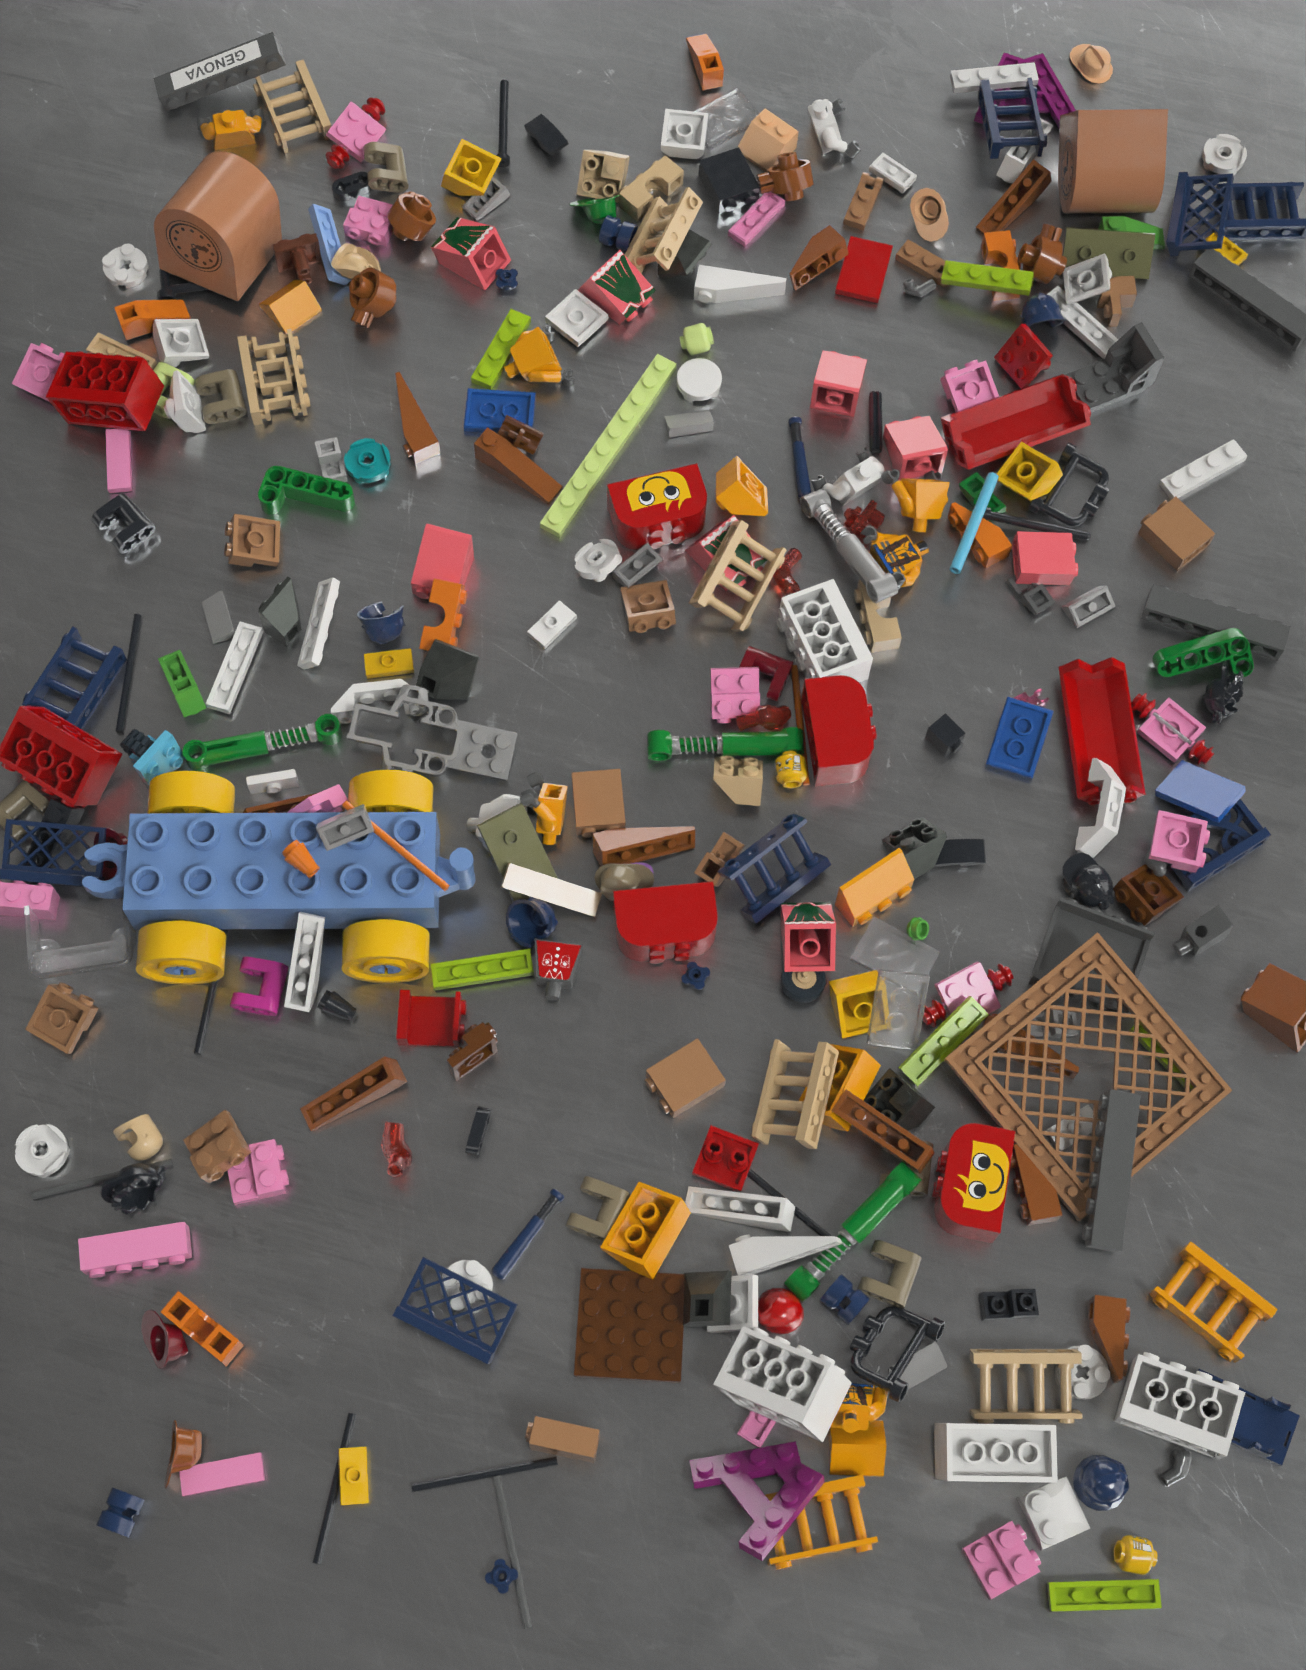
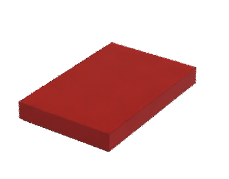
M850 236L847 247L849 254L844 257L835 294L878 304L893 245Z

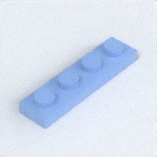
M312 204L308 211L314 232L319 240L320 253L329 281L346 286L351 281L350 278L342 276L331 265L334 255L341 247L331 210Z

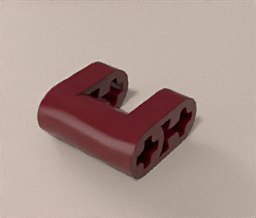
M748 646L739 667H758L759 672L773 677L766 698L778 702L794 662Z

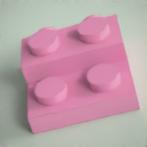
M358 196L354 208L350 207L343 224L345 236L387 247L393 227L388 220L387 213L393 204Z
M31 343L12 384L49 402L46 395L64 353L60 352L58 356L52 353L53 348L43 343L40 346Z
M973 360L966 363L965 368L960 370L957 367L946 370L944 372L945 375L940 378L948 400L951 399L955 412L999 397L986 360L978 363V360Z
M710 668L712 719H717V723H730L731 718H741V722L751 723L755 722V718H760L759 668Z
M338 784L308 797L287 813L342 812V804L346 800L348 801V798Z
M1159 810L1156 815L1149 859L1172 864L1171 868L1196 873L1199 867L1203 868L1206 859V853H1203V846L1207 845L1210 831L1206 830L1208 821Z
M275 1139L250 1144L249 1148L252 1153L245 1157L241 1164L233 1166L228 1170L234 1205L286 1194L285 1185H289L287 1170H282L281 1160H285L282 1144L277 1145Z
M1013 1521L1004 1524L962 1548L989 1600L1041 1572L1038 1568L1041 1565V1561L1037 1553L1033 1549L1028 1550L1024 1543L1027 1536L1020 1524L1014 1525Z

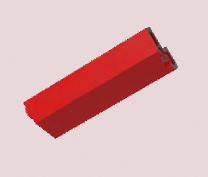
M1061 374L941 417V423L948 446L953 445L957 452L955 456L957 463L969 470L1012 454L1020 442L1032 447L1090 426L1091 410L1085 402L1077 400L1075 393L1077 386L1074 379Z
M1110 657L1093 665L1076 659L1059 666L1078 799L1087 802L1089 805H1098L1100 803L1102 788L1088 781L1092 758H1097L1111 766L1125 785L1124 803L1135 802L1137 798L1146 795L1125 663Z

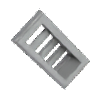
M492 177L484 195L472 196L462 208L476 221H479L510 196V193L505 186ZM482 200L485 203V205L482 206L479 203V201ZM475 205L480 210L475 212L471 207Z

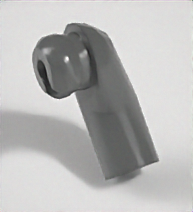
M911 278L903 282L904 292L912 296L922 297L936 289V283L933 279H929L921 285L915 284V280Z
M1150 846L1145 856V863L1153 870L1155 876H1163L1167 873V863L1149 859Z
M1177 1447L1172 1452L1175 1459L1173 1468L1160 1474L1161 1480L1166 1486L1175 1483L1188 1474L1192 1458L1189 1451H1186L1183 1447Z

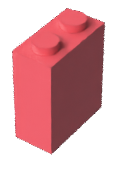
M1017 531L1011 542L1013 545L1012 556L1016 584L1070 585L1074 577L1078 575V563H1075L1074 558L1076 543L1073 542L1072 533Z

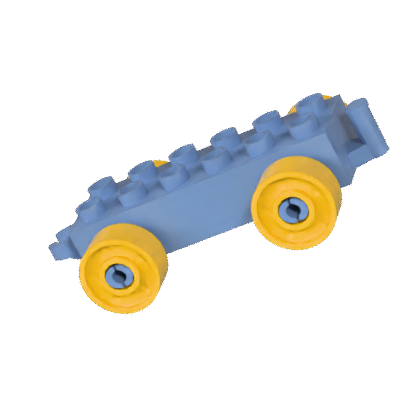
M375 770L353 777L349 782L348 802L354 807L364 804L372 822L450 885L446 891L430 880L374 832L326 851L316 826L318 823L343 812L234 813V785L223 777L198 771H173L154 777L149 783L147 814H130L128 844H96L84 853L90 865L95 866L103 861H112L117 865L116 875L112 879L102 881L96 877L86 876L83 878L82 884L86 891L95 897L104 899L123 898V911L134 930H139L136 972L142 977L153 981L181 985L209 983L219 980L224 976L226 934L220 929H296L299 912L325 917L324 929H344L342 972L347 976L375 983H401L420 979L429 972L430 933L426 928H438L439 897L457 890H468L473 887L476 880L473 867L474 859L470 850L460 847L451 853L449 860L440 857V829L437 813L433 812V784L431 781L419 774L401 770ZM295 840L305 844L314 861L320 867L318 872L311 878H308L298 869L284 861L283 850Z

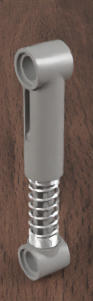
M821 488L800 498V505L803 513L807 518L814 517L836 543L838 552L866 586L868 596L873 603H878L898 594V585L893 575L889 572H884L857 536L851 534L843 526V523L840 522V519L837 518V515L833 514L831 500L827 492Z

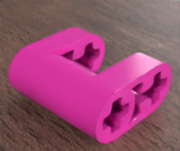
M242 957L239 971L263 979L259 995L234 992L230 1007L249 1013L277 1016L289 967L281 962L254 957Z

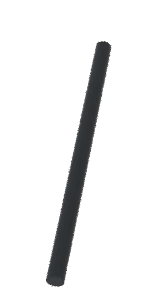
M134 614L116 725L117 733H123L141 622L140 614Z
M221 929L227 938L228 929ZM217 980L209 982L194 1049V1054L201 1055Z
M749 1170L747 1176L768 1194L774 1197L786 1198L753 1170ZM795 1206L794 1215L819 1236H832Z
M348 1413L340 1448L349 1447L356 1414ZM338 1458L313 1563L320 1565L339 1489Z
M557 1456L411 1484L412 1492L558 1465Z

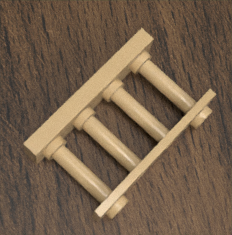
M304 59L295 62L297 71L293 75L267 83H262L260 76L255 78L256 83L253 84L256 96H261L276 132L273 133L277 146L282 147L284 154L289 153L286 141L318 132V134L322 133L325 141L331 140L326 134L332 126ZM295 83L298 85L302 84L303 88H301V91L271 100L267 95L268 91ZM302 99L304 101L308 100L310 103L308 107L276 116L273 109ZM310 115L316 118L313 124L284 133L280 126L281 124Z
M690 187L685 189L678 203L667 205L660 196L653 199L625 253V256L641 274L646 264L656 261L665 271L669 270L703 203Z
M742 520L733 521L689 601V604L695 608L710 605L734 620L735 622L731 628L733 632H743L750 626L752 622L751 616L776 569L782 566L785 560L784 554L787 551L784 547L775 548L773 551H770L747 536L746 530L749 524ZM742 543L768 560L762 572L736 556L735 550L738 545ZM732 564L757 580L751 592L725 577L724 571L727 565ZM717 585H722L746 601L740 613L714 597L713 591Z
M775 1039L773 1048L770 1051L768 1069L756 1118L752 1124L751 1136L763 1145L769 1144L771 1134L796 1136L795 1140L806 1148L817 1149L839 1051L828 1042H818L815 1053L791 1052V1048L780 1040ZM788 1062L813 1063L810 1076H785ZM782 1086L807 1087L805 1100H779ZM776 1110L802 1112L799 1124L797 1126L773 1124Z
M969 1349L970 1361L973 1364H977V1368H980V1409H970V1415L977 1419L978 1423H994V1419H1058L1059 1423L1070 1424L1075 1423V1419H1082V1413L1078 1409H1072L1071 1368H1074V1364H1082V1353L1077 1349ZM993 1364H1004V1368H1007V1409H991V1368H993ZM1020 1364H1031V1368H1033L1034 1409H1018L1017 1368H1020ZM1047 1364H1057V1367L1060 1368L1061 1409H1045L1044 1368H1047Z

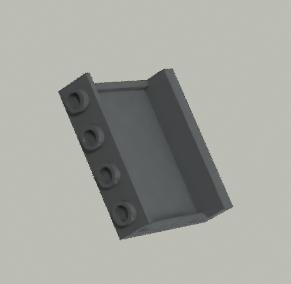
M1060 897L1055 906L1028 984L1033 986L1097 932L1138 979L1155 932L1149 931V928L1144 925L1128 923L1120 916L1104 914L1096 907H1085L1074 899ZM1094 969L1089 972V974H1097ZM1083 978L1070 989L1082 990ZM1088 978L1087 991L1100 993L1101 979ZM1105 983V993L1114 994ZM1069 994V1000L1082 1004V995ZM1087 996L1086 1006L1099 1010L1100 997ZM1105 998L1104 1011L1117 1012L1118 999ZM1122 1004V1013L1128 1014V1009Z

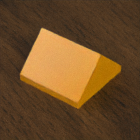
M293 280L259 303V307L285 334H288L287 329L294 331L322 311L307 283L301 280Z
M883 1420L870 1422L868 1430H857L853 1433L846 1432L843 1428L830 1427L829 1475L884 1476L887 1445Z

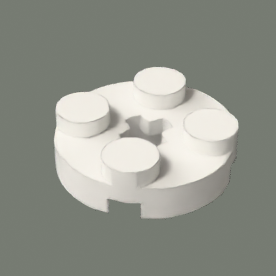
M1219 134L1216 138L1208 139L1202 151L1203 166L1208 171L1218 174L1233 173L1234 176L1244 165L1247 150L1245 147L1243 149L1240 145L1241 141L1237 137L1229 134ZM1222 152H1226V156L1228 157L1222 156Z
M127 243L115 248L102 259L105 277L113 286L125 285L126 288H132L141 284L147 276L146 272L149 269L147 258L141 250L134 248L132 244ZM129 264V269H120L123 265Z
M599 539L601 543L595 545L590 542L577 552L574 559L576 561L575 568L582 578L601 582L622 562V557L616 544L609 539Z
M36 1124L26 1128L18 1136L15 1144V1160L26 1173L41 1178L58 1171L70 1153L65 1135L57 1127L50 1124ZM39 1144L41 1146L48 1145L45 1155L36 1156L38 1152L36 1147Z
M461 1260L447 1268L493 1291L491 1275L478 1261ZM444 1273L442 1274V1278L449 1277ZM453 1278L444 1282L448 1297L461 1293L459 1290L461 1286L458 1280ZM440 1286L441 1297H442V1299H444V1295H443V1292H442V1289H441V1286ZM476 1290L467 1294L472 1309L486 1304L483 1293ZM463 1295L450 1300L452 1310L462 1313L468 1310Z
M1089 1345L1068 1348L1077 1349L1082 1353V1364H1074V1368H1071V1398L1090 1400L1097 1397L1104 1391L1110 1379V1371L1105 1358L1100 1352ZM1056 1364L1055 1381L1060 1388V1368ZM1077 1366L1085 1367L1088 1370L1086 1373L1088 1378L1086 1380L1083 1377L1079 1379L1076 1377L1075 1374L1078 1372Z

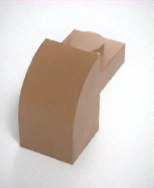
M1134 276L1111 278L1110 290L1100 294L1097 308H1104V318L1108 320V327L1118 326L1122 315L1121 308L1133 307L1137 296Z
M723 832L711 853L707 852L694 873L708 882L713 881L714 886H719L726 878L720 876L718 871L724 867L728 860L740 855L746 845Z

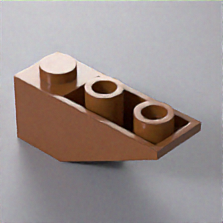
M830 225L810 239L789 273L795 291L849 254L845 238Z
M1017 1144L1013 1145L1010 1169L1014 1168L1016 1178L1013 1179V1185L1016 1194H1020L1022 1204H1019L1022 1219H1026L1027 1226L1058 1221L1062 1217V1211L1056 1189Z
M1094 1295L1089 1302L1088 1326L1100 1353L1108 1364L1113 1383H1118L1123 1380V1376L1126 1377L1128 1362L1124 1360V1350H1127L1129 1345V1334L1125 1333V1325L1130 1320V1307H1126L1127 1299Z

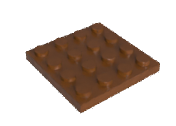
M581 1268L574 1377L681 1383L685 1274L656 1273L654 1279H650L634 1271Z

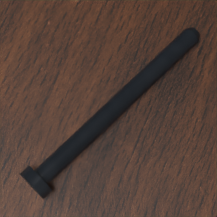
M502 79L500 82L499 150L496 156L502 158L498 165L501 168L510 165V156L507 155L509 82L507 79Z
M991 507L986 508L983 516L987 521L991 520L1042 532L1072 533V538L1088 541L1091 538V534L1087 531L991 511Z

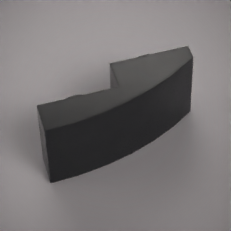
M542 114L524 125L527 133L538 140L540 147L551 156L560 152L562 148L569 144L555 125Z
M946 840L935 867L958 864L961 866L986 864L985 840Z
M1011 1289L1009 1291L982 1292L979 1294L982 1321L1025 1318L1039 1315L1036 1289Z

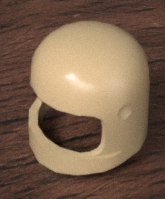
M149 1114L140 1115L118 1126L113 1131L118 1141L127 1140L132 1144L127 1153L132 1159L137 1161L151 1158L159 1152L163 1145L162 1135ZM128 1129L133 1130L131 1132L123 1134Z

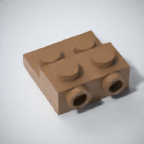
M234 514L231 521L227 522L225 527V536H229V543L226 542L224 556L229 557L228 564L252 567L256 563L277 567L279 564L280 521Z
M667 580L632 585L629 588L620 587L629 632L644 633L650 628L659 627L660 629H667L671 625L676 624L675 609Z
M59 982V984L47 986L25 1030L66 1054H72L82 1032L88 1030L99 1008L93 1005L94 1000L83 994L78 997L72 993L73 988Z
M227 1110L222 1111L183 1140L192 1155L189 1158L199 1177L208 1183L220 1179L224 1172L233 1166L241 1164L245 1157L252 1153L233 1117Z

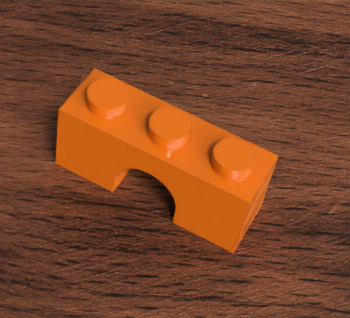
M1010 230L984 233L981 243L984 263L1020 270L1021 263L1018 262V257H1016L1015 253L1016 240L1012 239ZM991 291L993 301L1020 298L1019 294Z
M433 579L429 602L443 607L445 619L442 624L436 627L424 625L419 649L429 651L435 639L457 647L456 628L461 626L463 617L460 614L461 604L465 605L467 599V591L464 585Z
M179 1291L161 1311L167 1319L178 1326L226 1367L244 1346L235 1336L210 1318Z

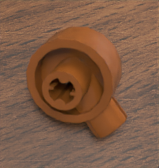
M796 152L778 155V164L768 168V172L757 174L760 194L768 192L784 194L786 201H795L803 198V190L814 184L810 160H798Z
M412 191L405 192L398 196L388 211L387 217L393 226L392 232L403 241H408L409 239L422 241L436 223L435 214L430 209L432 204L425 196Z
M1043 224L1041 233L1032 240L1031 244L1025 243L1021 247L1018 262L1023 264L1022 270L1034 272L1033 281L1046 285L1053 279L1054 275L1060 276L1063 273L1067 263V257L1062 255V243L1059 241L1063 229Z
M375 268L363 270L360 274L354 276L350 282V303L355 309L351 321L369 329L373 318L383 316L394 307L396 303V283L390 276Z

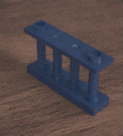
M1027 78L1025 89L1000 91L991 89L989 80H980L978 101L990 159H999L1000 149L1004 147L1035 145L1037 157H1042L1043 147L1047 146V134L1043 133L1036 100L1037 87L1033 86L1032 78ZM1025 98L1026 105L997 106V104H994V100ZM1028 114L1030 121L1000 122V120H997V115ZM1032 130L1033 136L1004 138L1000 136V132Z
M1304 182L1233 183L1224 236L1229 240L1305 239L1306 218H1299L1296 199L1299 198L1302 192ZM1227 183L1217 184L1216 188L1220 190ZM1220 197L1215 200L1224 202ZM1244 200L1247 219H1234L1232 201ZM1253 200L1266 201L1268 219H1256ZM1275 200H1287L1290 219L1277 218Z
M72 626L70 631L62 637L61 645L32 690L25 694L22 705L45 707L83 730L127 661L123 650L117 646H113L110 652L105 653L81 642L82 638L77 628ZM76 649L102 661V665L98 671L92 672L68 660ZM65 669L90 681V684L85 691L80 692L57 681L56 678L61 670ZM51 688L77 700V704L73 710L68 712L43 700V698Z
M794 813L784 817L778 826L736 858L728 860L724 867L718 871L719 875L731 881L735 879L747 900L746 906L740 910L744 918L754 923L759 922L831 866L826 856L816 852L812 853L799 830L808 822L806 818ZM790 835L804 857L803 862L795 868L780 844ZM771 850H773L785 871L784 876L777 882L773 880L762 860V857ZM751 865L755 866L766 886L765 891L757 897L742 873Z

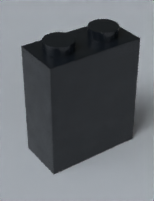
M739 147L699 160L698 174L719 214L733 211L744 205H751L759 199L760 186Z

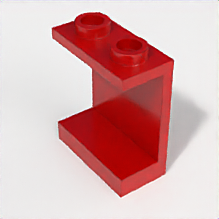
M400 990L396 1035L398 1046L459 1047L460 1039L465 1035V1024H461V1015H466V1000H462L461 991H456L455 997L412 996L410 990Z

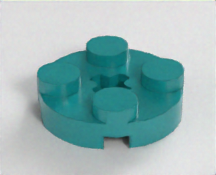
M364 438L350 445L347 454L345 453L344 463L348 474L354 478V481L363 484L376 482L387 477L391 466V458L388 448L383 443L381 445L375 442V439ZM369 457L370 460H373L370 464L362 463L365 461L364 458Z

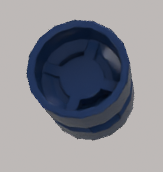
M607 215L600 230L599 243L610 247L615 244L617 249L626 252L638 230V225L628 221L621 223L619 218Z
M841 1274L824 1293L820 1301L830 1310L836 1309L837 1316L849 1325L870 1298L859 1289L853 1290V1283ZM846 1296L851 1300L848 1306L842 1303Z
M112 1488L106 1501L108 1509L102 1510L96 1526L129 1538L135 1525L133 1517L139 1515L145 1500Z

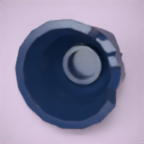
M1041 292L1026 300L1020 316L1022 324L1027 326L1048 321L1052 327H1057L1065 322L1059 304L1056 303L1052 296Z
M381 601L368 605L357 613L358 619L363 624L361 627L368 634L371 641L377 642L379 645L395 640L400 636L402 628L406 626L402 617L404 606H400L398 610L393 611L390 615L383 616L382 612L386 609Z
M531 896L529 899L514 901L508 906L506 912L508 932L517 943L528 948L535 944V939L549 937L555 931V927L558 924L553 908L547 902Z
M1092 1455L1083 1459L1076 1467L1073 1476L1074 1490L1078 1498L1089 1508L1096 1511L1113 1509L1122 1502L1124 1495L1129 1490L1128 1475L1124 1465L1119 1461L1105 1455Z

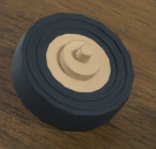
M783 970L781 974V987L784 993L790 999L797 1002L808 1003L816 1000L822 994L826 985L824 971L784 972Z

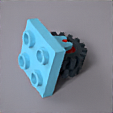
M133 729L120 743L121 748L132 759L133 767L147 789H149V783L154 777L163 773L173 772L182 765L185 759L174 736L166 730L157 739H154L149 735L145 736L144 733L139 732L137 729Z

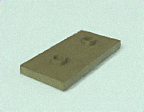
M1066 227L1062 253L1063 256L1067 257L1065 268L1105 253L1112 271L1111 277L1134 276L1138 279H1149L1156 234Z
M522 803L477 825L502 880L508 863L557 878ZM507 889L513 902L530 898V896Z

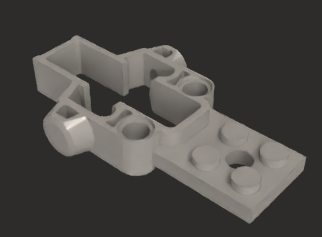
M403 685L390 710L354 703L355 709L347 739L381 747L382 770H401L430 776H441L446 772L447 768L508 780L518 733L457 720L456 711L452 707L430 702L428 690L415 685ZM404 703H413L416 706L424 707L427 709V715L421 717L419 723L457 732L453 754L444 755L414 748L412 754L417 757L414 765L391 761L389 749H393L392 743L356 735L360 714L364 711L399 719L400 714L398 711ZM445 711L453 714V720L448 724L440 721V715ZM492 745L496 749L495 756L485 758L482 755L483 747ZM438 758L443 762V766L439 771H432L429 768V763L432 759Z

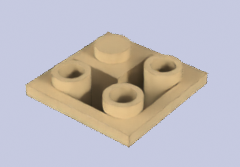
M583 150L576 194L591 198H608L619 195L620 190L625 185L630 156L607 151ZM619 196L615 198L616 203H619Z
M723 755L715 757L713 780L735 804L760 806L763 761H758V759L753 757H746L744 759H734L732 756Z

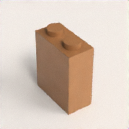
M1176 496L1169 502L1167 500L1162 502L1157 508V512L1153 515L1151 513L1147 514L1140 522L1142 526L1138 533L1177 571L1208 547L1215 536V533Z
M620 769L572 772L577 836L582 835L585 838L593 837V833L614 828H625L626 822Z
M698 1038L646 1070L647 1079L644 1080L648 1089L652 1093L656 1092L661 1099L658 1103L664 1113H670L673 1118L725 1087L726 1082Z
M535 1416L534 1423H528L525 1439L526 1442H529L531 1450L594 1463L600 1430Z

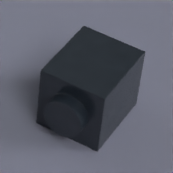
M945 713L928 727L925 738L946 757L951 752L955 754L962 748L966 733Z

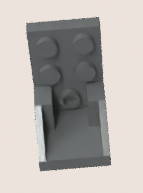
M1141 322L1134 325L1108 349L1105 359L1066 375L1072 377L1076 383L1077 391L1075 393L1077 400L1085 402L1090 407L1091 412H1094L1149 388L1156 380L1164 356Z

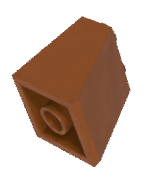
M1269 963L1264 970L1257 974L1254 984L1243 992L1241 996L1243 1012L1298 1053L1306 1043V981Z

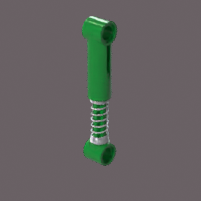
M324 714L315 723L305 724V727L301 728L298 726L297 729L292 727L291 730L285 729L282 732L278 730L277 733L272 731V734L261 730L205 742L191 740L184 745L182 753L191 770L202 771L209 765L269 754V750H274L275 747L280 749L281 746H285L287 748L288 745L294 746L295 743L300 745L301 742L306 744L307 741H319V743L322 742L325 745H334L341 740L342 730L340 722L335 715ZM328 727L334 728L331 732H324ZM202 753L200 757L192 758L194 754Z
M787 727L780 731L722 732L721 736L711 737L709 735L707 738L704 735L701 738H698L697 735L695 738L691 736L679 738V736H671V733L666 730H653L647 734L648 759L659 762L671 759L673 754L681 755L682 752H686V754L688 752L693 754L695 752H699V754L701 752H706V754L708 752L713 754L717 752V754L721 753L723 756H782V753L785 751H795L802 756L805 754L803 730L798 727Z
M902 1161L886 1177L885 1181L841 1224L842 1229L839 1230L837 1237L841 1239L842 1244L823 1250L821 1253L818 1252L819 1256L813 1258V1262L809 1261L805 1267L803 1265L798 1267L787 1278L784 1285L802 1303L807 1300L821 1285L819 1281L824 1277L825 1271L827 1269L830 1270V1266L832 1264L835 1265L837 1259L841 1260L840 1256L842 1254L846 1255L845 1251L851 1249V1245L854 1246L857 1242L860 1244L900 1201L906 1198L918 1186L922 1179Z

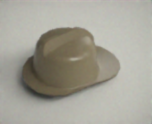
M605 864L599 867L594 877L597 887L601 890V894L610 901H613V891L650 888L654 883L652 871L640 864Z

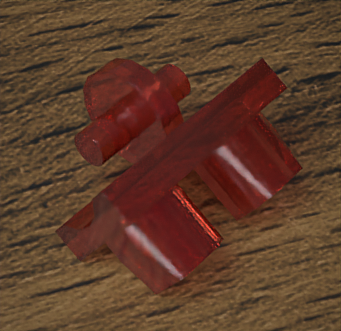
M872 499L862 513V508L859 506L855 510L848 508L844 512V517L847 520L844 523L845 526L850 528V533L855 534L863 544H865L863 540L866 536L860 532L868 523L876 528H880L885 519V515L876 509L877 502Z

